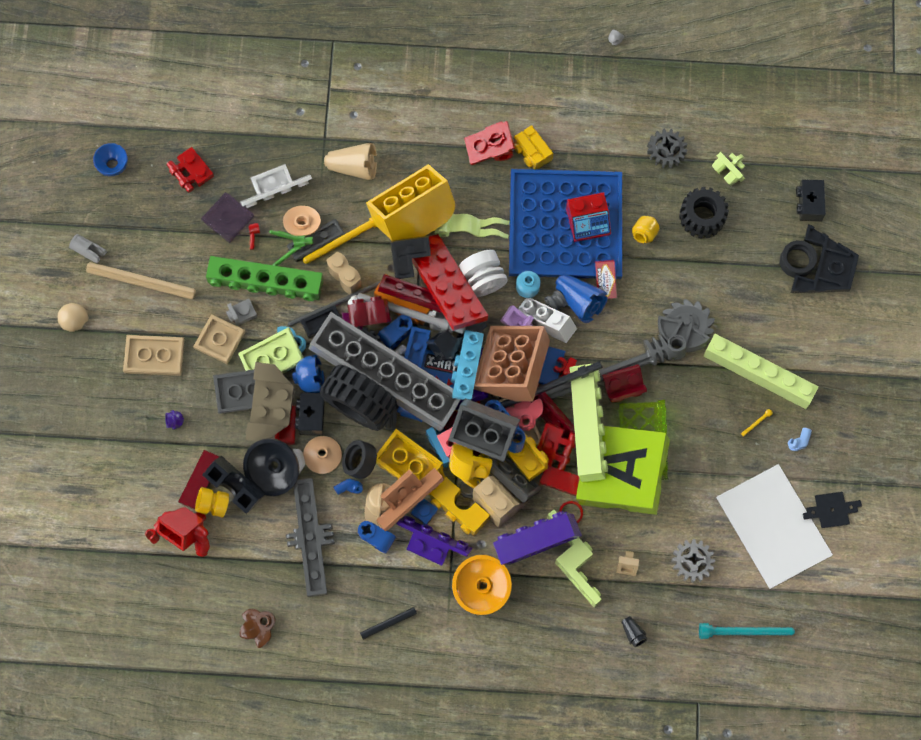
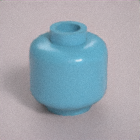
M525 271L519 274L516 280L517 293L524 298L536 296L540 290L541 281L539 276L532 271Z

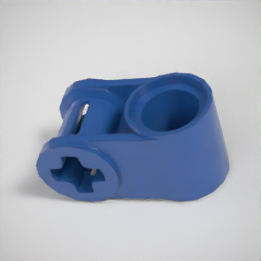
M401 315L384 327L377 335H379L380 340L386 347L393 350L410 335L413 326L412 320L408 316ZM401 324L408 325V327H401Z
M370 521L361 522L358 526V533L362 540L387 554L396 539L395 535L389 531H384ZM369 526L372 533L364 535L362 529H367Z

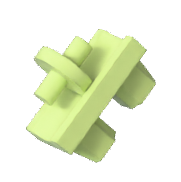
M721 152L716 155L718 159L713 163L712 167L719 174L726 167L730 170L724 177V180L730 186L737 181L742 182L745 179L736 168L738 166L742 170L745 167L741 162L744 159L742 154L736 157L731 153L729 158L732 162Z

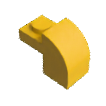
M453 443L449 457L451 472L466 481H469L470 476L486 479L490 474L492 459L473 456L472 449Z

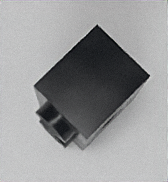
M802 179L800 185L796 187V197H799L796 212L800 215V221L822 222L826 215L824 180Z
M301 393L300 399H297L296 410H299V417L295 419V429H298L300 435L323 436L325 400L321 397L320 393ZM309 411H312L313 413L311 414V417H307Z

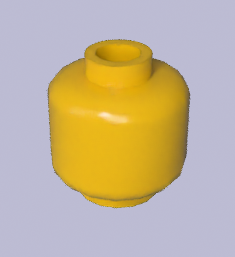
M641 216L632 227V233L637 242L651 243L658 234L660 227L654 217Z

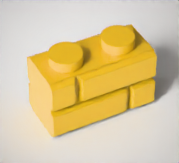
M529 126L524 131L515 135V151L518 154L522 153L525 157L524 162L529 168L532 166L534 170H538L543 165L552 161L554 153L533 126Z

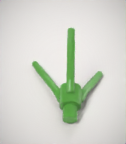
M269 231L270 234L292 239L294 243V248L273 264L274 266L281 264L294 252L300 250L301 247L313 244V237H305V235L294 236L282 231Z

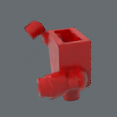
M186 507L164 512L154 524L155 528L148 529L145 532L146 538L152 544H156L160 536H162L182 551H185L194 543L196 554L200 557L206 556L210 549L209 540L207 539L209 532L203 526L206 515L198 512L193 513Z

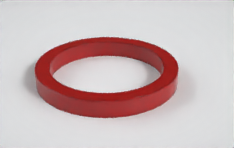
M567 501L563 503L559 509V512H561L562 508L567 504H574L580 509L581 515L580 518L577 520L578 524L583 517V509L581 505L575 501Z

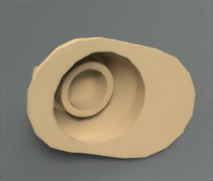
M385 483L376 484L369 489L365 504L366 521H370L380 528L382 527L376 520L390 508L380 496L391 486Z

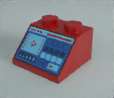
M604 192L567 199L566 211L574 242L611 235L609 210Z

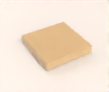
M211 314L193 347L228 365L245 334V330Z

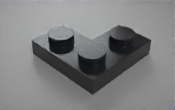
M428 236L390 241L394 276L397 279L414 277L412 258L431 256Z

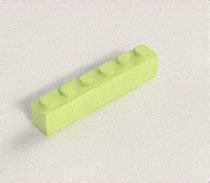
M714 334L704 354L705 358L804 409H807L818 389L817 385L717 334Z
M584 365L570 367V373L577 371L579 367ZM599 370L590 373L588 377L583 379L580 377L571 381L578 476L582 482L605 479V472H608L607 461L604 460L603 456L606 453L605 442H602V435H605V430L600 420V417H603L602 406H599V399H602L601 389L598 388L597 384L600 381Z

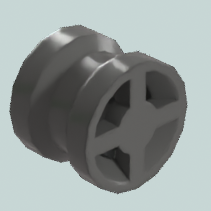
M559 290L554 291L553 295L544 298L546 305L555 310L567 306V301Z

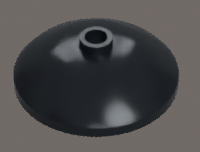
M266 438L255 442L249 447L243 459V471L245 477L266 496H280L292 489L297 482L299 462L294 451L286 443L278 439ZM274 461L278 463V467L274 465Z

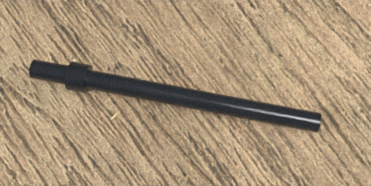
M601 361L589 366H581L577 371L538 386L535 396L580 377L582 379L588 377L590 373L603 368ZM507 399L500 403L504 408H508L522 401Z

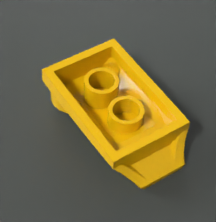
M395 429L377 453L376 464L397 479L410 469L421 480L434 468L445 478L443 463L397 429Z

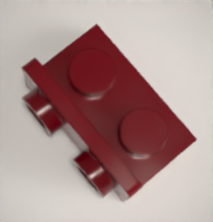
M638 364L602 375L605 393L611 402H621L625 398L638 397L642 393L647 392V387L643 383L641 368Z

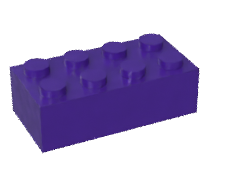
M561 511L553 514V519L545 520L544 518L535 521V526L533 527L523 526L516 529L515 534L506 533L498 536V540L493 542L501 565H511L582 537L574 514Z

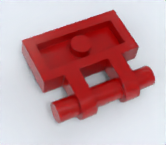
M192 147L177 156V160L180 162L178 165H175L173 161H169L166 164L170 169L171 175L179 180V185L185 188L188 193L194 190V187L191 185L192 183L196 182L200 187L214 177L213 172ZM186 170L189 176L185 177L182 171Z
M547 422L537 449L539 451L542 450L547 455L549 466H552L554 460L559 461L557 468L564 471L566 465L570 463L571 451L576 446L575 433L570 432L569 437L565 438L563 437L565 429ZM560 444L565 445L563 454L557 453Z

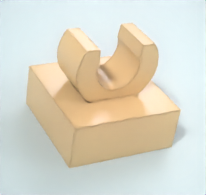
M626 551L624 557L619 556L616 573L636 576L639 559L633 558L634 552Z

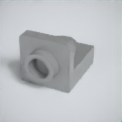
M249 299L233 306L231 303L227 304L229 311H226L230 322L234 321L236 326L257 317Z

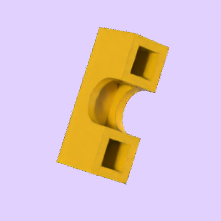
M445 477L439 486L430 493L431 503L438 509L442 508L447 512L445 515L452 522L456 520L461 525L460 528L467 535L471 533L475 536L488 522L490 515L476 502L469 509H459L454 502L460 495L461 489Z

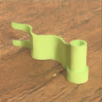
M453 214L445 224L435 230V235L439 234L440 237H448L450 232H468L476 237L496 235L508 239V234L497 229L480 228L491 224L510 225V221L497 217L478 219L469 214Z

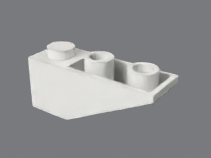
M526 298L518 308L527 317H534L533 324L544 326L549 335L565 343L568 342L577 330L570 316L532 298Z

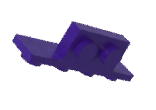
M403 516L396 522L397 525L413 532L406 550L441 566L444 564L450 549L468 557L472 550L466 542L456 541L449 534L439 533L427 524H419L410 516Z

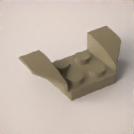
M255 362L253 403L245 440L259 441L273 437L290 425L294 386L275 364Z

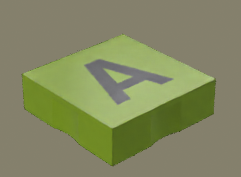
M604 426L605 435H602V442H605L606 453L603 456L604 460L607 461L608 472H605V479L582 482L579 479L576 500L580 505L607 509L621 508L630 512L657 515L662 489L661 478L666 466L670 443L669 437L663 432Z

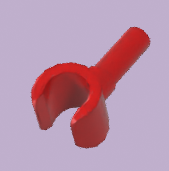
M258 223L249 225L250 250H254V234L260 233Z

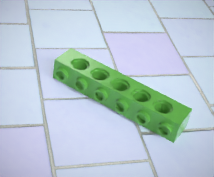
M210 256L206 274L207 282L214 287H221L222 285L228 286L233 290L242 288L252 293L261 291L272 296L281 294L291 299L300 297L306 301L320 300L323 284V275L320 272ZM225 272H232L229 277L223 276ZM243 275H250V278L247 280L241 279ZM263 277L269 278L265 283L260 282ZM282 280L288 281L286 285H279V282ZM300 283L307 284L304 288L297 287Z

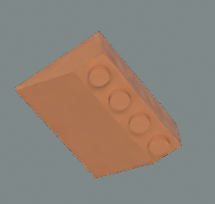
M490 326L477 368L474 389L513 401H533L550 343L545 327Z

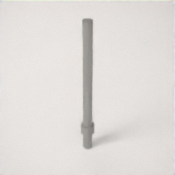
M359 293L357 299H364V302L371 301V296ZM388 302L390 311L439 326L442 330H452L446 318L440 319ZM465 327L454 331L463 334Z

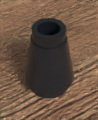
M631 616L622 620L621 624L629 644L638 647L647 641V633Z

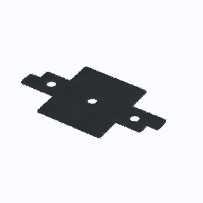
M843 492L815 495L817 506L806 508L807 513H803V519L819 518L821 528L849 525L848 513L858 512L857 507H862L861 500L845 502Z

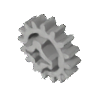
M695 539L691 541V544L685 540L684 546L679 544L677 546L678 550L673 552V555L676 556L671 560V562L676 563L673 570L678 569L677 576L684 575V581L691 578V582L694 583L695 579L698 578L701 582L703 576L709 577L708 571H713L714 569L710 565L715 563V559L710 558L714 552H708L707 550L710 546L703 547L702 540L699 544H696ZM689 549L688 555L681 556L685 550ZM691 557H694V560L697 561L695 565L692 561H689ZM700 566H701V567L705 566L704 570H702L701 572L697 573L698 568H699Z

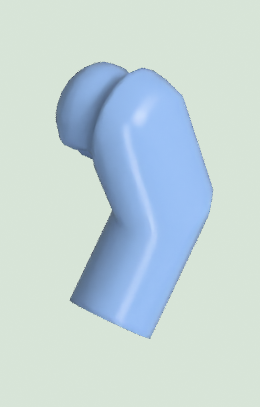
M802 428L799 438H791L788 441L789 449L798 451L806 448L812 430Z

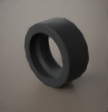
M796 240L784 247L779 263L786 275L793 278L795 275L806 277L812 272L817 263V254L811 244ZM792 250L805 252L809 257L808 266L803 269L791 266L787 260L789 252Z
M361 440L351 442L345 449L342 459V467L345 474L358 479L368 477L374 470L377 461V452L374 445ZM362 452V459L357 467V460Z

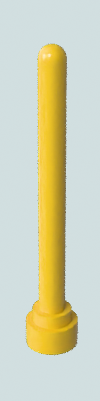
M372 217L369 218L368 222L305 256L303 262L308 264L370 228H376Z

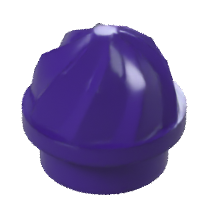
M171 410L169 413H165L167 428L174 430L183 424L184 417L180 412Z

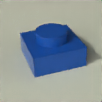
M423 499L415 506L411 515L428 525L437 513L438 508L426 499Z

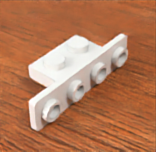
M286 164L250 177L257 195L240 203L242 206L246 205L247 208L257 204V200L263 198L266 201L274 198V194L277 192L284 194L291 191L292 186H305L309 184L308 180L312 179V177L307 175L292 181Z

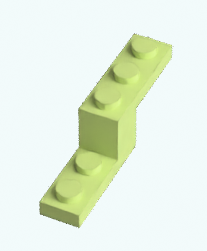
M555 510L551 511L547 519H553L552 515L557 512ZM580 538L568 542L571 547L556 559L555 564L589 603L596 607L602 600L600 592L594 586L590 587L587 583V577L581 571L577 572L581 566L592 558L593 553L591 551L593 549L586 541L583 543Z

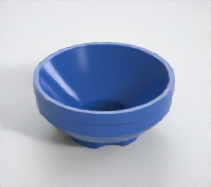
M108 143L96 150L93 162L101 174L116 176L127 167L128 157L126 151L120 145ZM110 160L118 162L114 168H109L107 163Z

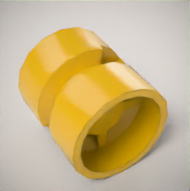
M201 487L197 496L195 511L202 514L211 512L212 516L223 518L228 507L229 493L222 491L214 493L212 489Z

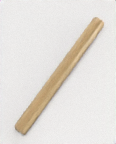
M92 262L87 264L86 272L188 299H193L196 294L194 288Z

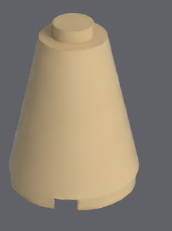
M366 143L330 151L328 155H325L324 164L330 171L372 180L375 178L377 162H374V156H377L374 143Z

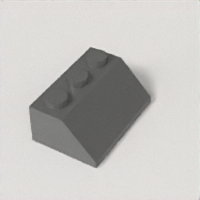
M465 398L459 407L448 440L504 461L520 419Z

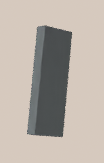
M334 219L319 227L315 233L305 236L313 237V244L301 247L300 250L292 254L294 260L298 262L305 256L343 236L345 233L338 221ZM293 242L287 245L289 251L294 248Z

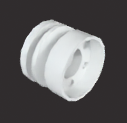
M484 250L475 253L459 265L461 272L466 280H468L477 297L493 293L508 282L503 268L498 267L500 261L494 250Z

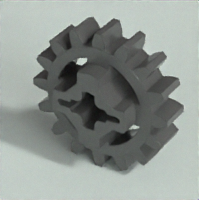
M664 128L662 133L656 131L655 136L651 135L650 142L647 145L649 148L647 154H652L650 160L655 159L656 166L661 163L662 168L665 165L672 168L673 164L679 166L680 161H684L688 144L684 142V136L678 137L679 132L674 134L673 129L666 132Z

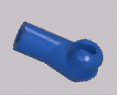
M346 479L333 487L337 495L345 491L355 494L363 491L361 482L353 479Z

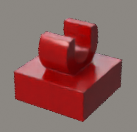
M559 357L557 362L562 364V368L554 366L553 371L561 373L559 378L570 373V367L575 366L577 360L570 357L566 361L563 357Z

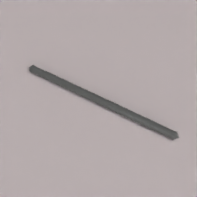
M381 281L288 322V326L297 324L300 320L331 306L342 304L351 299V296L371 291L377 288Z

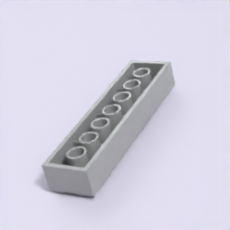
M330 312L309 345V350L333 365L348 366L374 380L391 393L398 406L438 431L443 429L460 402V399L452 397L453 388Z

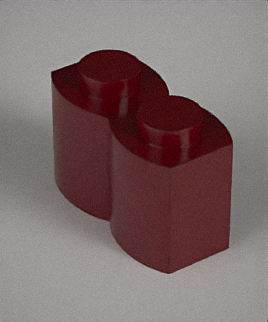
M376 296L370 297L371 301L364 302V299L352 300L353 304L347 305L350 324L354 327L390 322L388 299Z

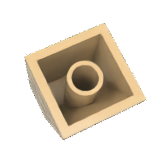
M488 476L473 489V501L490 515V520L498 529L528 503L527 501L525 503L520 501L494 476Z

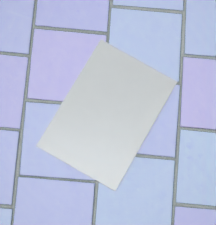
M779 464L716 497L769 589L833 555L812 519H803V513H807Z

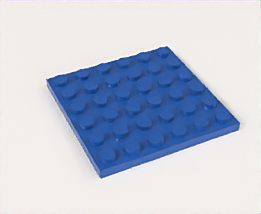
M511 169L509 276H519L522 272L532 271L539 277H559L568 274L575 278H596L595 261L614 260L616 279H622V172ZM604 192L609 210L611 235L574 242L566 211L567 199Z

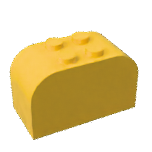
M429 164L366 202L375 226L391 241L426 236L445 224L452 217L455 210V201L448 181Z

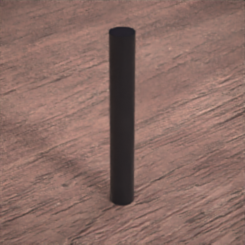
M412 607L360 632V635L364 640L416 615L417 612Z

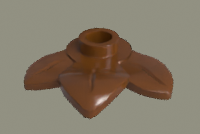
M248 609L242 613V617L246 622L242 625L239 636L243 639L254 638L256 646L261 648L271 639V629L275 625V617L269 611L260 612L256 609ZM264 617L268 620L266 625L262 623Z

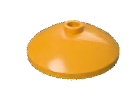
M476 555L466 559L458 566L453 576L452 590L456 601L463 609L476 615H488L498 611L506 604L511 594L512 580L505 565H501L498 559L488 555ZM483 582L487 584V588L484 590L480 588Z

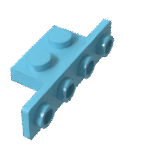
M465 330L461 353L456 355L454 366L458 367L457 372L453 371L451 382L454 383L452 397L455 399H472L483 333Z

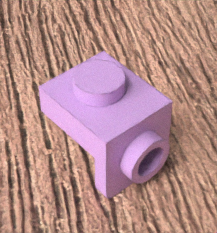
M512 305L500 321L505 326H532L531 322L534 317H527Z

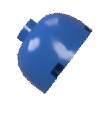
M317 354L301 359L296 365V372L292 374L294 383L298 384L300 389L306 393H320V388L325 382L324 372L318 366L322 364Z

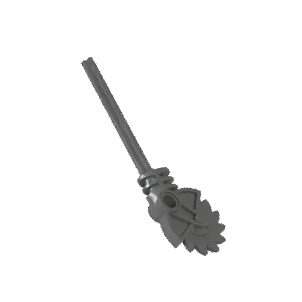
M686 299L683 301L684 305L676 302L671 303L673 309H666L662 312L666 317L658 316L659 340H656L654 337H652L651 343L648 340H643L646 353L599 370L600 381L597 383L603 381V374L637 364L640 367L647 364L656 366L657 361L664 363V358L668 361L672 359L680 360L685 357L686 352H695L706 347L710 343V337L708 336L714 333V330L710 327L715 321L714 318L708 319L710 314L709 308L702 311L699 301L693 306ZM674 346H680L681 348L675 349V348H673V347H674ZM571 381L545 393L551 400L572 393Z

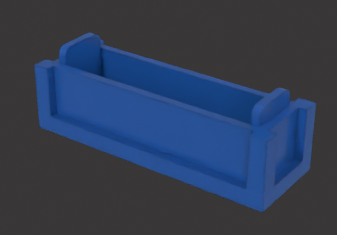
M412 326L404 358L422 369L427 349L426 342L430 339L431 330Z

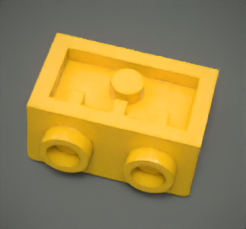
M526 436L523 450L519 453H512L508 450L507 455L530 482L548 468L547 461L549 459L542 450L539 451L535 447L537 444L531 436Z

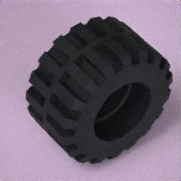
M701 187V190L695 188L693 193L690 191L687 197L684 198L679 220H681V226H685L684 230L691 232V236L698 235V238L701 239L703 236L710 238L711 234L715 236L718 231L722 230L729 210L727 209L728 203L725 202L726 198L724 196L720 197L719 191L714 192L713 188L706 190V187ZM701 206L707 207L712 211L714 217L702 219L695 214L694 209Z

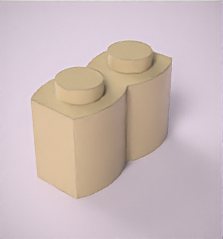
M336 252L327 259L329 273L334 279L340 281V285L345 292L352 294L362 287L358 271L349 266L343 254Z

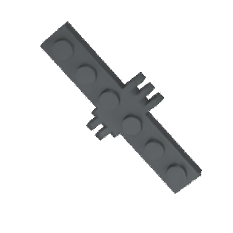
M313 479L297 480L294 485L299 528L293 529V533L286 534V539H294V541L287 542V547L295 546V549L302 550L307 597L327 595L321 546L335 544L334 539L326 540V538L334 536L333 532H325V530L333 529L332 524L318 525Z

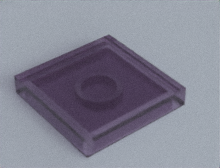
M225 192L201 218V221L230 243L251 221L254 214Z

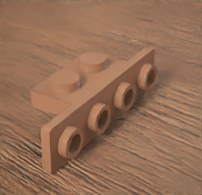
M434 468L424 478L419 480L409 469L380 495L390 508L376 521L384 531L389 530L433 489L438 487L444 478Z

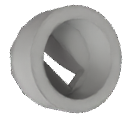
M612 30L608 37L609 42L612 45H619L623 41L624 35L616 30Z

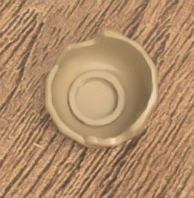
M76 303L65 304L58 312V324L64 330L70 332L82 329L89 319L88 311L82 305Z

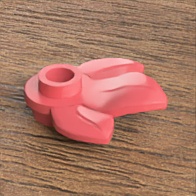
M537 399L532 403L530 401H522L515 404L514 408L510 407L506 408L511 416L520 419L519 427L523 431H530L535 427L536 419L542 415L543 403L541 399ZM529 419V424L524 425V420Z

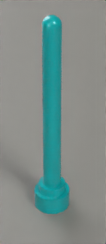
M708 623L699 624L700 639H709L713 635H794L795 633L792 627H713Z

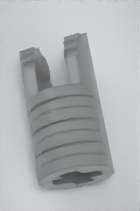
M76 234L69 244L70 249L95 263L100 261L99 256H104L107 253L106 249L79 234Z

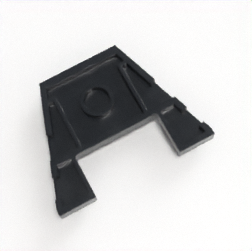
M808 224L804 241L822 247L815 278L813 280L795 275L790 293L849 292L859 255L841 243L828 238V235L820 233L814 229V226Z

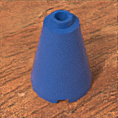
M568 274L561 275L556 280V290L562 293L567 304L583 323L591 322L593 320L591 317L594 314L599 315L608 300L605 295L608 294L604 290Z

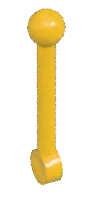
M767 409L765 414L745 429L741 435L744 437L766 417L772 416V410Z

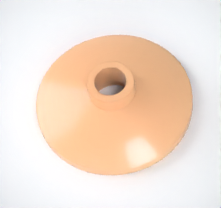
M309 206L293 207L283 217L284 228L294 236H309L318 230L321 223L319 213Z
M318 436L311 439L306 444L303 452L306 466L318 474H327L334 471L342 459L340 445L328 436ZM324 450L326 454L320 456L319 451Z

